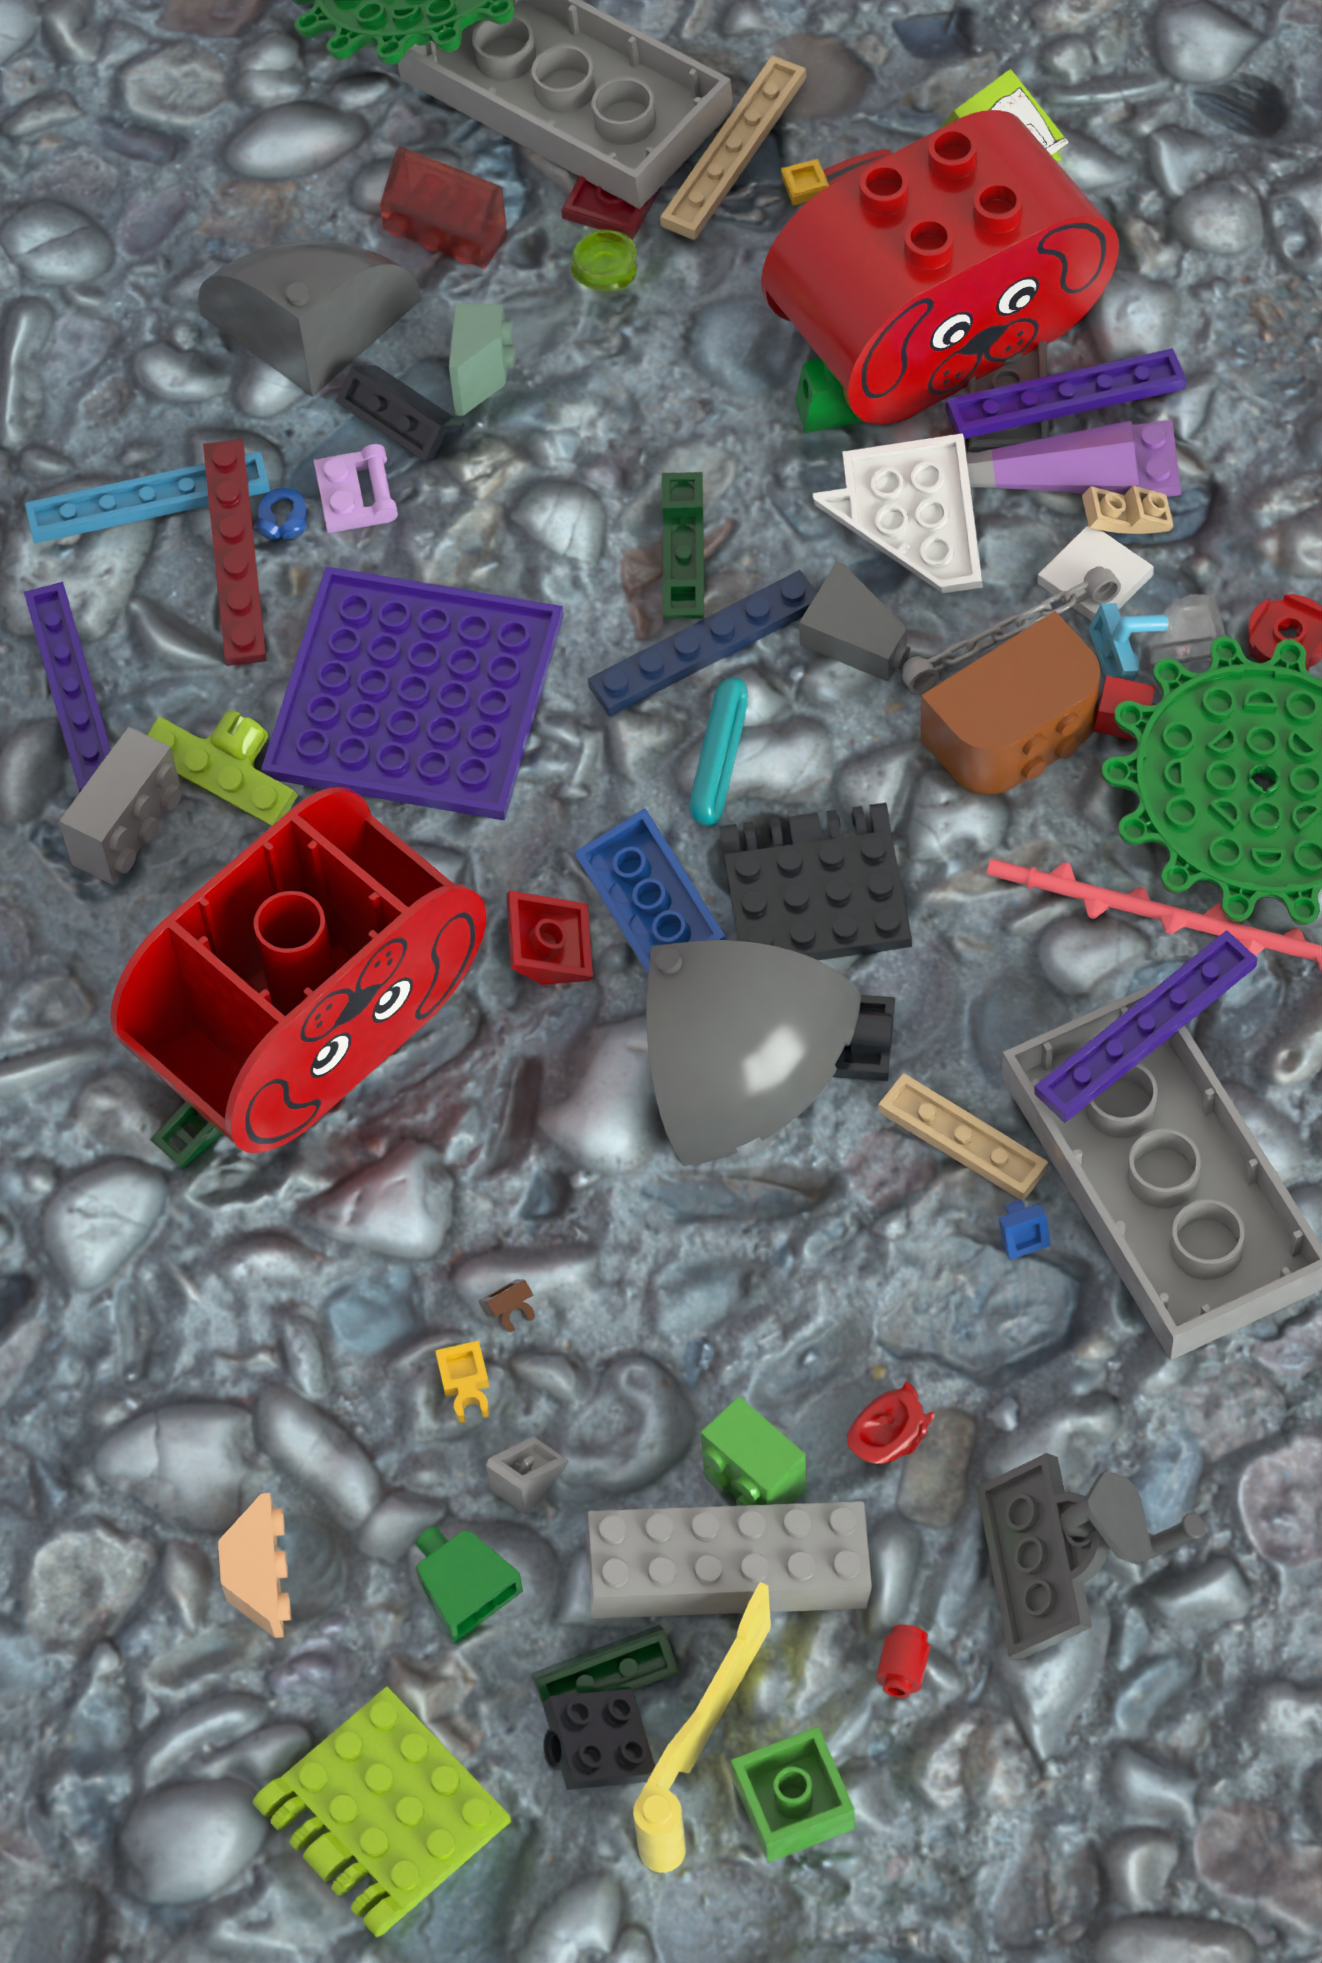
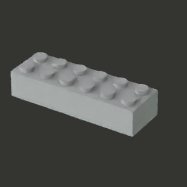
M864 1501L588 1511L585 1535L591 1619L745 1613L760 1582L768 1585L770 1612L867 1608L872 1583Z

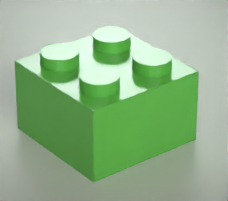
M740 1396L701 1432L703 1474L719 1491L726 1489L737 1498L736 1503L738 1506L793 1504L807 1491L805 1453Z
M819 1726L731 1760L732 1780L767 1863L855 1829V1809Z

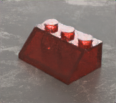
M398 147L395 151L380 202L383 229L396 237H405L418 242L429 250H438L453 256L464 264H473L486 269L508 236L502 186L406 148Z

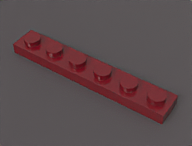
M243 439L203 444L225 663L226 666L266 662L267 656Z

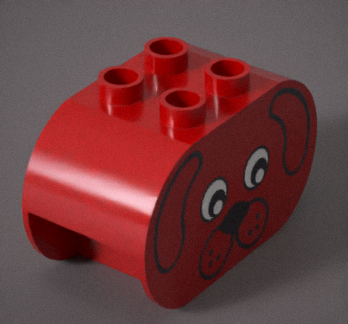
M986 110L966 115L828 186L815 195L796 212L773 242L763 265L761 289L763 297L772 311L780 318L791 321L843 385L846 401L857 417L872 424H891L916 415L966 388L971 378L976 376V380L1005 366L1007 359L1021 352L1022 356L1038 349L1040 342L1046 341L1047 345L1070 330L1086 315L1106 288L1116 265L1119 241L1113 226L1019 117L1007 111Z
M331 787L321 790L292 808L165 918L144 939L127 963L116 986L110 1012L112 1032L118 1042L242 1151L262 1153L276 1149L308 1130L425 1025L448 1001L468 972L481 945L486 927L485 904L479 894L463 884L451 882L372 816L367 802L355 791L347 787Z

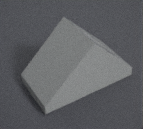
M533 1436L489 1458L486 1469L490 1491L524 1515H527L564 1471L569 1460Z

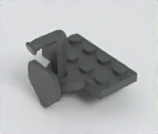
M1048 1453L976 1487L1008 1655L1018 1660L1029 1657L1092 1628L1084 1583L1098 1573L1107 1559L1109 1549L1120 1560L1140 1565L1192 1539H1200L1206 1532L1203 1520L1196 1514L1188 1513L1183 1516L1180 1523L1155 1535L1149 1534L1141 1498L1137 1489L1126 1477L1109 1471L1098 1475L1086 1496L1072 1492L1065 1493L1058 1457Z

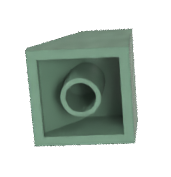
M455 303L449 361L455 416H464L505 386L507 369H514L515 346L511 345L512 321L505 320L503 304Z

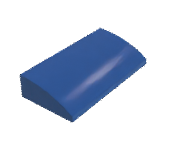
M646 808L574 852L648 974L651 946L693 941L727 940Z

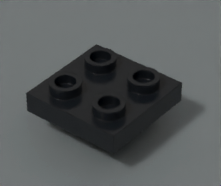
M861 995L859 1017L853 1038L849 1046H844L842 1053L836 1061L835 1066L837 1070L833 1077L888 1081L895 997Z
M633 1689L549 1696L543 1703L549 1725L543 1742L545 1760L552 1770L562 1771L567 1790L648 1781L655 1769V1763Z

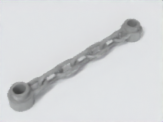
M1101 566L1094 567L1087 572L1083 583L1044 600L1020 615L1011 616L995 624L992 628L971 639H965L929 659H923L920 656L910 658L902 667V679L913 694H924L937 684L939 680L938 672L974 657L978 652L997 644L999 641H1006L1054 611L1060 614L1088 598H1091L1095 604L1108 603L1120 592L1121 583L1110 569ZM1085 589L1086 593L1078 597L1075 593ZM1064 598L1065 605L1052 610L1050 604ZM1039 611L1040 616L1028 621L1026 617ZM1015 622L1017 628L1004 634L1002 628ZM991 635V640L981 645L978 641ZM967 646L968 653L955 658L953 652ZM941 659L944 662L943 664L937 667H934L932 665L933 663Z

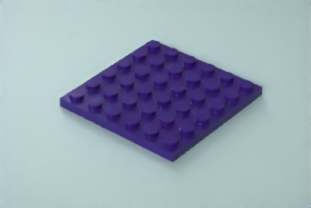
M326 566L261 768L262 773L276 781L321 789L347 787L361 796L505 821L564 617L563 606Z

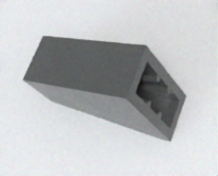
M836 561L799 622L800 646L889 682L896 668L901 670L908 660L910 647L907 646V628L843 563Z

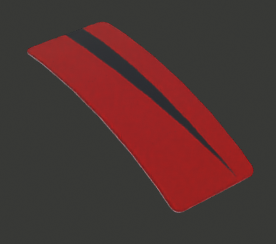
M882 149L861 154L824 169L823 172L830 186L890 155L891 152L889 149Z

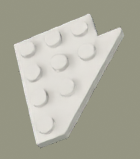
M963 433L843 451L847 488L813 493L815 506L942 594L983 588Z

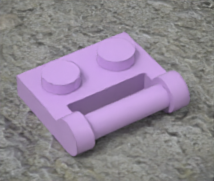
M371 444L359 452L314 460L327 533L388 523L395 520L398 516L396 503L390 497L384 467L387 457L385 448L382 445ZM369 469L375 503L373 506L364 507L357 471Z

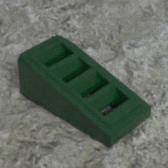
M186 1101L150 1139L181 1169L222 1135L210 1122L205 1126L195 1116L199 1112ZM188 1122L199 1131L194 1139L182 1128ZM174 1134L187 1144L183 1151L178 1149L169 1140Z

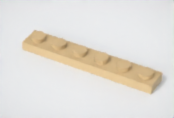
M773 55L770 57L660 216L661 227L692 240L697 239L806 80V68Z

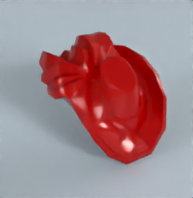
M905 1381L902 1388L883 1393L862 1410L846 1435L848 1447L859 1458L878 1464L889 1463L904 1455L912 1454L919 1446L921 1440L926 1437L928 1426L934 1418V1412L924 1413L917 1391L911 1383Z

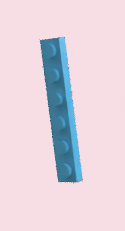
M261 451L245 454L250 497L270 492ZM205 463L25 502L34 544L209 506Z

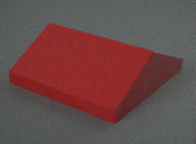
M509 890L506 894L511 969L541 985L590 981L593 978L588 904Z

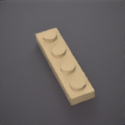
M905 1073L900 1076L878 1104V1112L1023 1202L1048 1170L1047 1160Z

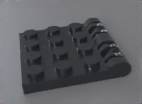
M886 802L869 805L873 832L867 834L862 806L852 807L851 818L856 835L841 837L840 818L836 810L826 811L830 839L822 840L817 812L788 816L792 845L783 846L779 818L769 819L768 832L770 839H772L773 847L757 849V832L753 822L743 823L747 851L743 852L740 851L736 824L719 826L738 941L776 946L798 952L818 961L912 947L911 930Z

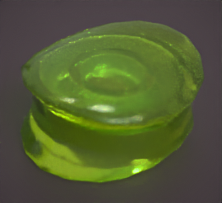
M597 230L585 235L576 244L571 262L573 277L580 284L594 290L614 292L624 289L635 280L638 267L636 261L637 247L630 237L613 230Z

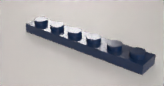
M798 570L589 677L588 687L610 717L802 618L817 592L801 570Z

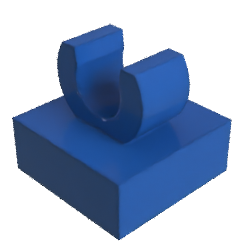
M1021 1200L1004 1205L1007 1215L998 1219L1003 1250L1009 1260L1051 1246L1047 1216L1040 1203L1025 1208Z

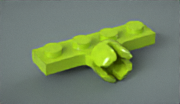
M229 710L224 713L212 735L202 739L158 716L148 736L171 747L178 776L270 827L288 813L298 794L293 789L254 768V760L268 739V733L259 723L249 717H242L240 712Z

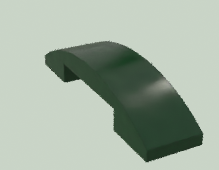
M702 472L662 473L663 620L704 619Z

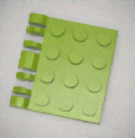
M387 1686L282 1777L274 1779L267 1784L253 1799V1805L266 1818L272 1816L270 1823L278 1831L286 1828L306 1810L311 1813L314 1818L309 1819L302 1827L297 1829L293 1836H291L289 1843L296 1851H301V1849H304L309 1843L313 1842L304 1852L303 1859L325 1882L335 1878L350 1865L331 1885V1889L339 1897L350 1892L367 1876L376 1883L360 1894L351 1906L352 1912L358 1918L366 1915L363 1919V1924L375 1937H379L387 1932L511 1822L510 1815Z

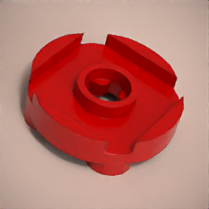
M1296 594L1284 595L1282 600L1270 602V598L1260 603L1252 612L1248 625V649L1252 657L1258 659L1261 663L1269 661L1273 657L1277 644L1288 639L1283 637L1279 631L1287 632L1291 627L1297 630V637L1289 640L1299 642L1306 651V670L1309 671L1310 667L1322 660V607L1310 598Z

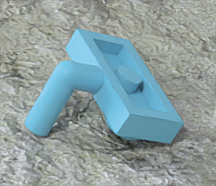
M1103 603L1100 605L1088 630L1105 679L1106 675L1133 681L1139 673V659L1133 653L1128 638L1133 632L1166 631L1168 628V618L1165 614L1124 616L1121 618L1116 603Z

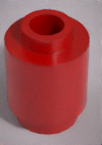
M899 1624L893 1626L891 1633L886 1635L875 1677L877 1683L883 1687L882 1689L886 1694L897 1698H907L910 1694L921 1690L930 1653V1645L927 1643L928 1634L924 1630L911 1625Z

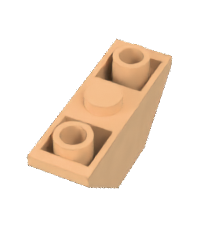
M262 1493L218 1541L221 1585L227 1602L274 1638L284 1637L283 1621L291 1620L288 1592L281 1593L280 1578L288 1577L287 1557L285 1550L278 1551L277 1536L285 1535L284 1516L282 1508H274L271 1494Z

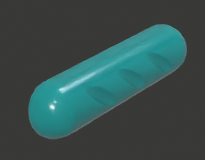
M728 678L722 681L716 688L688 805L692 819L704 827L716 826L722 818L748 706V690L746 684L740 678Z

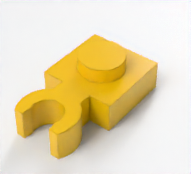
M479 1340L435 1350L445 1396L457 1395L454 1400V1410L460 1424L465 1423L464 1409L470 1404L478 1405L482 1417L487 1418L489 1416L488 1401L484 1393L479 1390L489 1388V1381Z

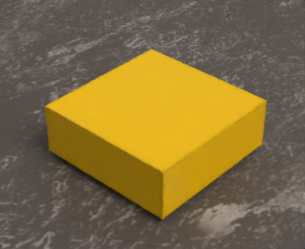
M818 159L781 168V178L793 206L808 202L829 186Z

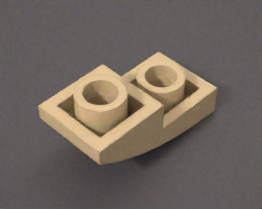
M1091 486L1082 495L1088 526L1091 529L1113 533L1147 534L1167 532L1174 527L1166 494L1132 486L1125 495Z

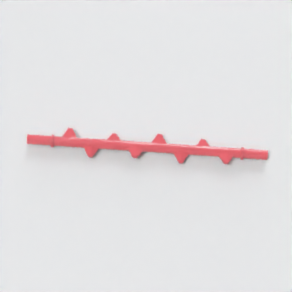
M991 859L988 865L987 875L1027 885L1028 889L1035 887L1083 900L1089 918L1095 919L1111 907L1160 920L1165 932L1168 934H1173L1183 927L1220 936L1227 930L1255 956L1265 948L1315 961L1318 963L1322 973V945L1305 941L1300 929L1293 928L1284 935L1231 922L1223 913L1222 903H1217L1204 914L1151 901L1146 889L1138 887L1129 894H1124L1075 881L1071 864L1063 862L1049 874L1037 871L1036 867L1029 869Z

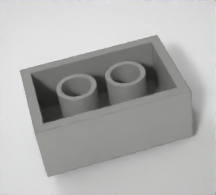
M131 727L126 729L59 820L73 866L112 885L116 883L122 873L126 874L130 871L135 862L137 852L145 841L149 842L154 838L161 819L168 810L171 811L177 806L181 798L182 790L170 746Z

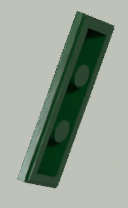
M658 1625L535 1671L530 1675L543 1706V1703L549 1696L623 1689L635 1690L677 1674L679 1670L665 1630Z

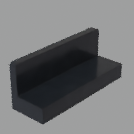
M351 366L336 399L337 403L424 461L434 460L446 433L461 432L465 425L378 366Z

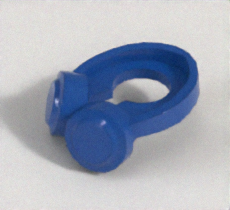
M279 488L268 492L259 503L258 520L253 526L254 529L261 536L270 540H278L280 537L284 540L299 537L307 529L305 523L307 510L304 498L298 491L290 488ZM286 499L291 501L294 507L286 515V522L279 527L277 526V516L272 513L271 507L274 502Z

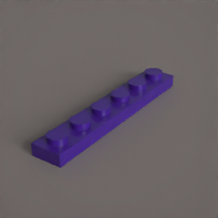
M1172 348L946 399L945 410L955 435L963 433L965 439L1185 389L1187 379Z
M63 582L25 591L24 595L80 793L109 754L111 748Z
M1226 930L1037 1083L1034 1087V1095L1066 1123L1256 968L1258 958Z

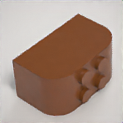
M1054 611L922 694L920 741L951 776L970 791L980 794H999L1011 790L1025 780H1034L1044 772L1047 766L1059 758L1066 759L1073 755L1079 746L1092 735L1098 710L1100 681L1098 659L1085 642Z

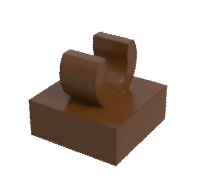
M515 1279L478 1301L487 1317L498 1316L499 1325L506 1332L511 1333L515 1330L510 1322V1314L515 1309H519L523 1313L526 1321L535 1319L533 1308L528 1303L523 1302L533 1296L526 1280Z

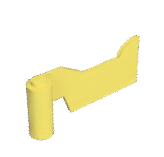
M762 1582L757 1586L745 1610L734 1643L699 1705L666 1747L635 1802L633 1815L639 1856L642 1863L654 1872L665 1873L676 1869L682 1863L686 1853L681 1805L677 1797L669 1792V1789L679 1772L690 1773L771 1629L768 1585Z

